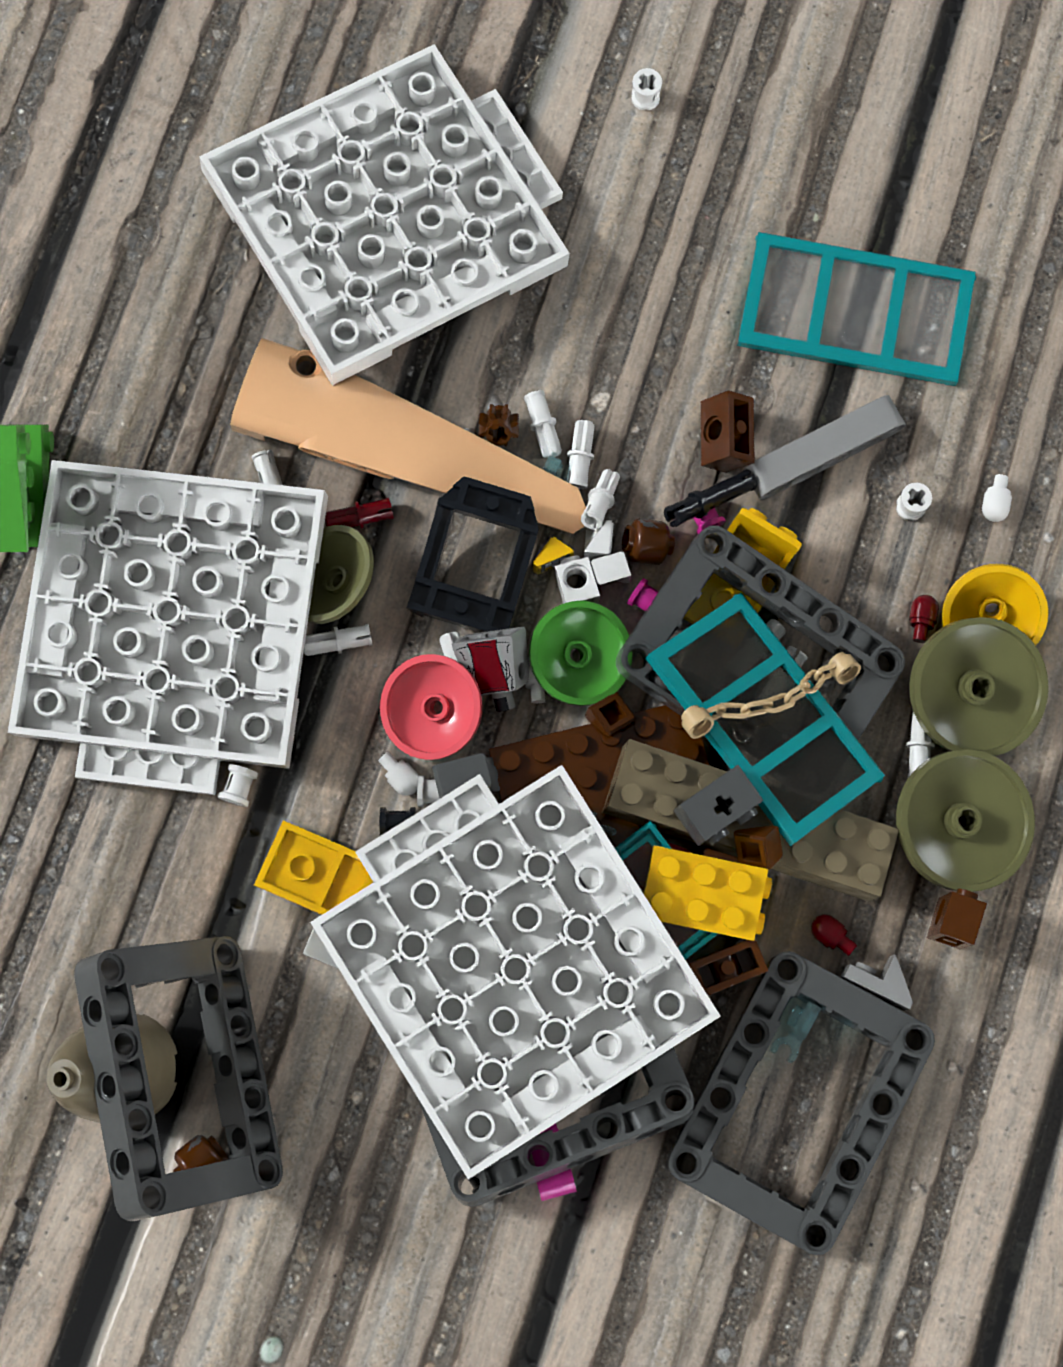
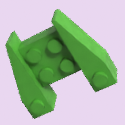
M49 424L0 425V552H29V547H38L49 480V452L54 450V435L52 431H49Z

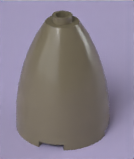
M136 1014L154 1114H156L169 1102L175 1091L177 1082H174L176 1073L174 1055L178 1053L171 1036L160 1023L147 1015ZM82 1026L68 1036L53 1054L47 1068L46 1081L52 1097L64 1109L80 1118L100 1123L94 1090V1070L88 1057Z

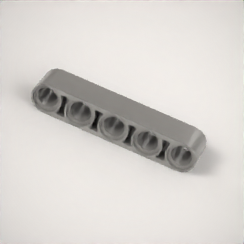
M886 395L755 460V463L746 466L744 470L748 469L751 471V475H755L757 488L754 491L759 500H765L891 437L902 430L906 424L890 396Z

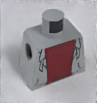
M525 626L467 634L452 643L457 661L473 675L481 695L492 694L495 711L502 712L515 708L516 705L512 691L518 690L529 680Z

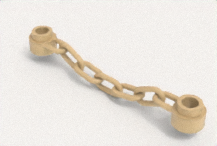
M837 653L830 659L828 665L822 666L818 670H810L800 681L799 685L788 693H780L767 699L746 704L724 702L707 709L693 705L683 712L681 716L682 727L691 738L697 739L706 735L712 729L714 720L721 717L745 719L768 712L778 713L793 707L795 702L806 694L815 693L826 679L834 677L839 684L849 683L859 674L861 665L851 654ZM829 670L830 673H827V674H824V673H823L824 671ZM814 675V680L817 683L810 689L811 685L807 681ZM800 690L802 691V692H800L799 694H797V695H795V696H792V695H794L795 693L799 692ZM784 698V705L773 708L774 701ZM763 705L764 708L755 711H751L750 709L751 707ZM726 708H741L740 713H725ZM716 711L717 714L711 716L709 714Z

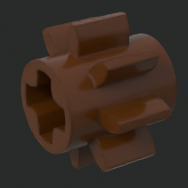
M490 404L487 414H479V437L486 436L490 443L504 445L505 447L508 446V441L511 437L518 438L519 427L517 425L519 424V414H511L507 404L504 406Z

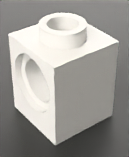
M578 555L562 559L560 565L555 566V578L563 604L571 601H590L599 604L600 594L589 557L580 559ZM572 575H579L584 578L586 583L583 587L576 589L567 584V579Z

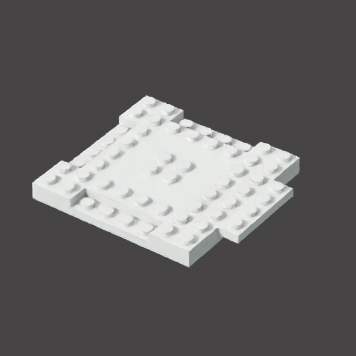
M435 44L199 156L203 174L233 223H237L298 323L299 332L332 386L392 356V349L506 291L509 295H512L568 266L570 253L541 210L561 200L563 191L497 90L494 89L474 100H470Z
M52 460L8 733L18 737L80 744L75 778L216 795L220 761L290 769L299 706L297 695L316 563L319 564L328 495L325 490Z
M562 765L498 804L479 774L355 851L374 883L310 922L468 1179L721 1017Z

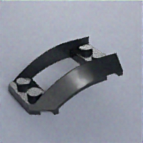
M464 476L453 485V488L442 497H439L406 609L422 618L424 616L431 617L480 633L509 629L539 531L531 496ZM455 512L520 532L500 600L435 581Z

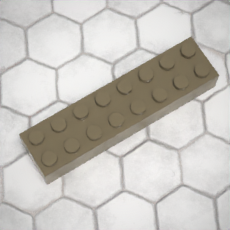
M629 739L622 747L602 813L640 826H644L647 822L651 821L657 826L659 832L696 844L673 810L727 771ZM767 785L795 823H798L822 805L820 802ZM721 803L714 808V811L718 815L727 807L724 803ZM759 805L754 808L758 814L741 826L735 820L725 827L729 834L712 846L708 840L700 846L738 857L734 831L774 825ZM839 810L792 846L780 834L783 856L771 869L870 902L881 897L899 829Z

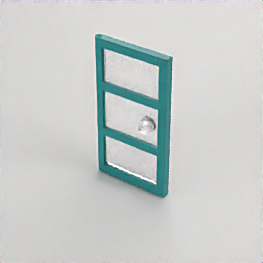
M758 232V235L755 237L756 247L737 346L945 385H957L976 271Z

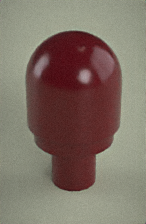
M930 595L916 597L911 605L909 621L910 626L914 628L912 640L917 643H925L928 630H933L934 625L937 624L939 605L937 600Z
M821 914L812 921V935L826 948L834 950L838 947L850 956L858 946L846 936L848 930L833 916Z

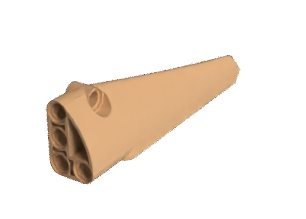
M261 338L248 367L233 410L230 423L232 431L265 441V436L296 445L299 450L313 456L382 478L394 479L395 477L442 493H447L462 477H469L531 496L536 520L539 524L570 534H574L585 527L581 522V516L586 506L576 486L357 375H353L332 386L311 350H297ZM309 361L315 365L316 369L310 375H302L297 371V366L301 362Z

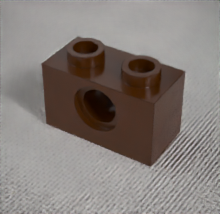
M728 390L702 400L701 466L727 473L755 463L754 398Z
M960 888L957 889V892L952 891L939 897L926 938L959 950L974 945L987 903L977 900L978 894Z
M756 939L754 941L744 940L688 963L707 995L768 972Z

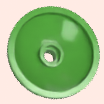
M571 601L561 604L547 612L540 619L532 633L529 644V661L532 672L539 685L553 698L571 705L595 704L617 692L626 680L617 670L616 657L628 639L629 634L622 621L612 611L600 604L590 601ZM572 649H576L580 653L578 662L573 661L570 657ZM629 652L628 654V663L630 666L632 664V652Z

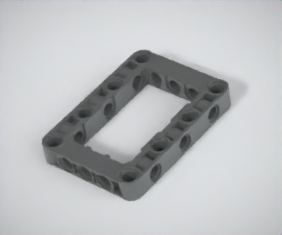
M709 526L702 530L693 539L616 657L618 672L624 678L682 716L685 711L645 658L652 651L666 643L674 632L681 627L682 619L694 602L702 595L701 590L710 577L716 574L831 654L836 655L837 653L844 652L845 654H851L861 665V670L852 681L846 684L832 708L856 739L859 740L905 667L903 652L890 641L720 526ZM705 538H711L717 542L719 546L717 554H712L705 549ZM763 577L771 578L776 585L774 593L766 592L763 589ZM821 616H826L831 620L833 624L831 633L825 632L821 628ZM629 652H637L642 656L643 667L641 669H635L629 665ZM879 655L885 656L889 661V670L887 672L882 671L877 664ZM674 666L691 689L700 695L702 703L719 693V691L691 672L684 673ZM726 708L725 713H740V710L737 708ZM755 716L745 719L721 717L716 720L752 765H755L786 743V741L781 739L782 734ZM748 730L754 731L758 735L759 743L755 749L749 747L745 742V734ZM826 730L808 743L803 752L798 750L769 771L767 775L795 794L802 797L819 795L829 788V785L849 755L832 733ZM807 769L811 770L816 776V784L813 788L808 787L803 781V774Z
M222 936L111 949L81 959L76 964L74 978L88 1057L94 1070V1090L114 1203L117 1213L121 1218L127 1221L142 1220L278 1186L283 1176V1166L242 954L237 942L231 937ZM192 978L199 988L203 1012H200L208 1055L212 1057L216 1078L214 1088L221 1125L225 1127L230 1156H227L228 1160L165 1174L131 986L135 985L136 988H141L164 981V984H170Z
M788 951L774 956L767 964L768 972L763 973L694 1104L692 1116L684 1123L671 1147L666 1162L670 1174L679 1181L804 1251L814 1255H822L833 1247L933 1050L935 1037L931 1028L925 1023L797 953ZM781 961H788L793 964L795 974L791 980H784L779 976L777 967ZM793 997L887 1047L805 1208L712 1157V1149L725 1126H728L747 1089L746 1084L751 1073L766 1053L781 1024L779 1020ZM753 1023L760 1027L762 1038L759 1043L751 1044L746 1041L744 1029L748 1024ZM910 1030L917 1031L921 1036L922 1043L917 1050L910 1049L906 1044L905 1038ZM717 1087L725 1089L729 1095L728 1104L721 1109L715 1108L710 1101L711 1092ZM879 1094L885 1095L889 1100V1109L883 1115L875 1112L873 1108V1100ZM684 1152L691 1153L695 1159V1166L689 1173H681L676 1167L677 1157ZM846 1159L853 1160L857 1168L855 1176L849 1180H845L839 1170L840 1164ZM812 1225H819L823 1230V1239L817 1245H810L806 1240V1232Z
M674 1047L641 1068L650 1089L648 1095L624 1105L621 1102L581 1117L579 1123L554 1133L552 1130L533 1137L473 1176L480 1180V1186L477 1192L470 1195L462 1193L461 1185L467 1177L419 1100L450 1188L457 1200L469 1207L482 1205L688 1121L694 1111V1097ZM672 1095H679L685 1099L686 1105L680 1111H671L665 1105L667 1099ZM611 1122L618 1127L617 1134L610 1139L600 1137L597 1132L603 1123ZM539 1149L547 1151L549 1159L545 1165L536 1167L530 1164L529 1159L534 1151Z

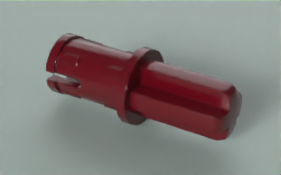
M388 497L383 500L360 505L359 502H355V506L328 511L325 516L326 527L333 525L360 526L362 529L365 524L394 519L391 509H387L392 508L390 499Z

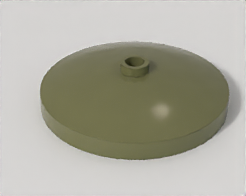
M994 618L961 619L939 629L920 649L910 676L911 705L921 728L940 747L948 751L970 749L998 756L1019 746L1038 726L1048 699L1047 670L1035 644L1017 627ZM973 682L976 685V689L974 692H972Z
M961 749L933 756L918 766L910 775L899 796L896 810V827L899 829L898 838L903 852L918 873L939 887L952 891H957L960 888L974 892L990 889L1003 883L1020 868L1033 842L1035 815L1032 800L1026 786L1009 765L991 754L977 750Z

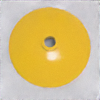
M987 564L968 571L953 584L944 600L942 624L944 627L954 621L966 618H994L1017 627L1036 646L1047 627L1048 603L1038 582L1024 570L1007 564ZM991 603L997 604L994 612L985 611L987 605Z

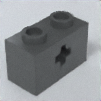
M737 765L681 803L673 811L698 846L707 840L712 846L729 834L725 828L729 824L737 820L741 826L758 814L754 807L761 803L763 799L740 766ZM724 803L727 809L717 815L714 808Z

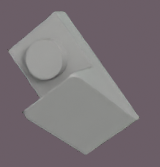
M895 954L888 958L879 978L875 976L877 972L875 969L861 962H857L855 966L852 964L845 966L840 978L903 1011L911 1008L913 1001Z

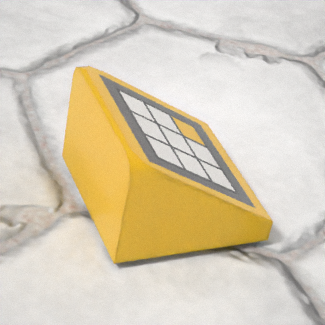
M551 537L533 561V572L538 575L555 568V566L560 565L562 559L574 556V550L556 537Z

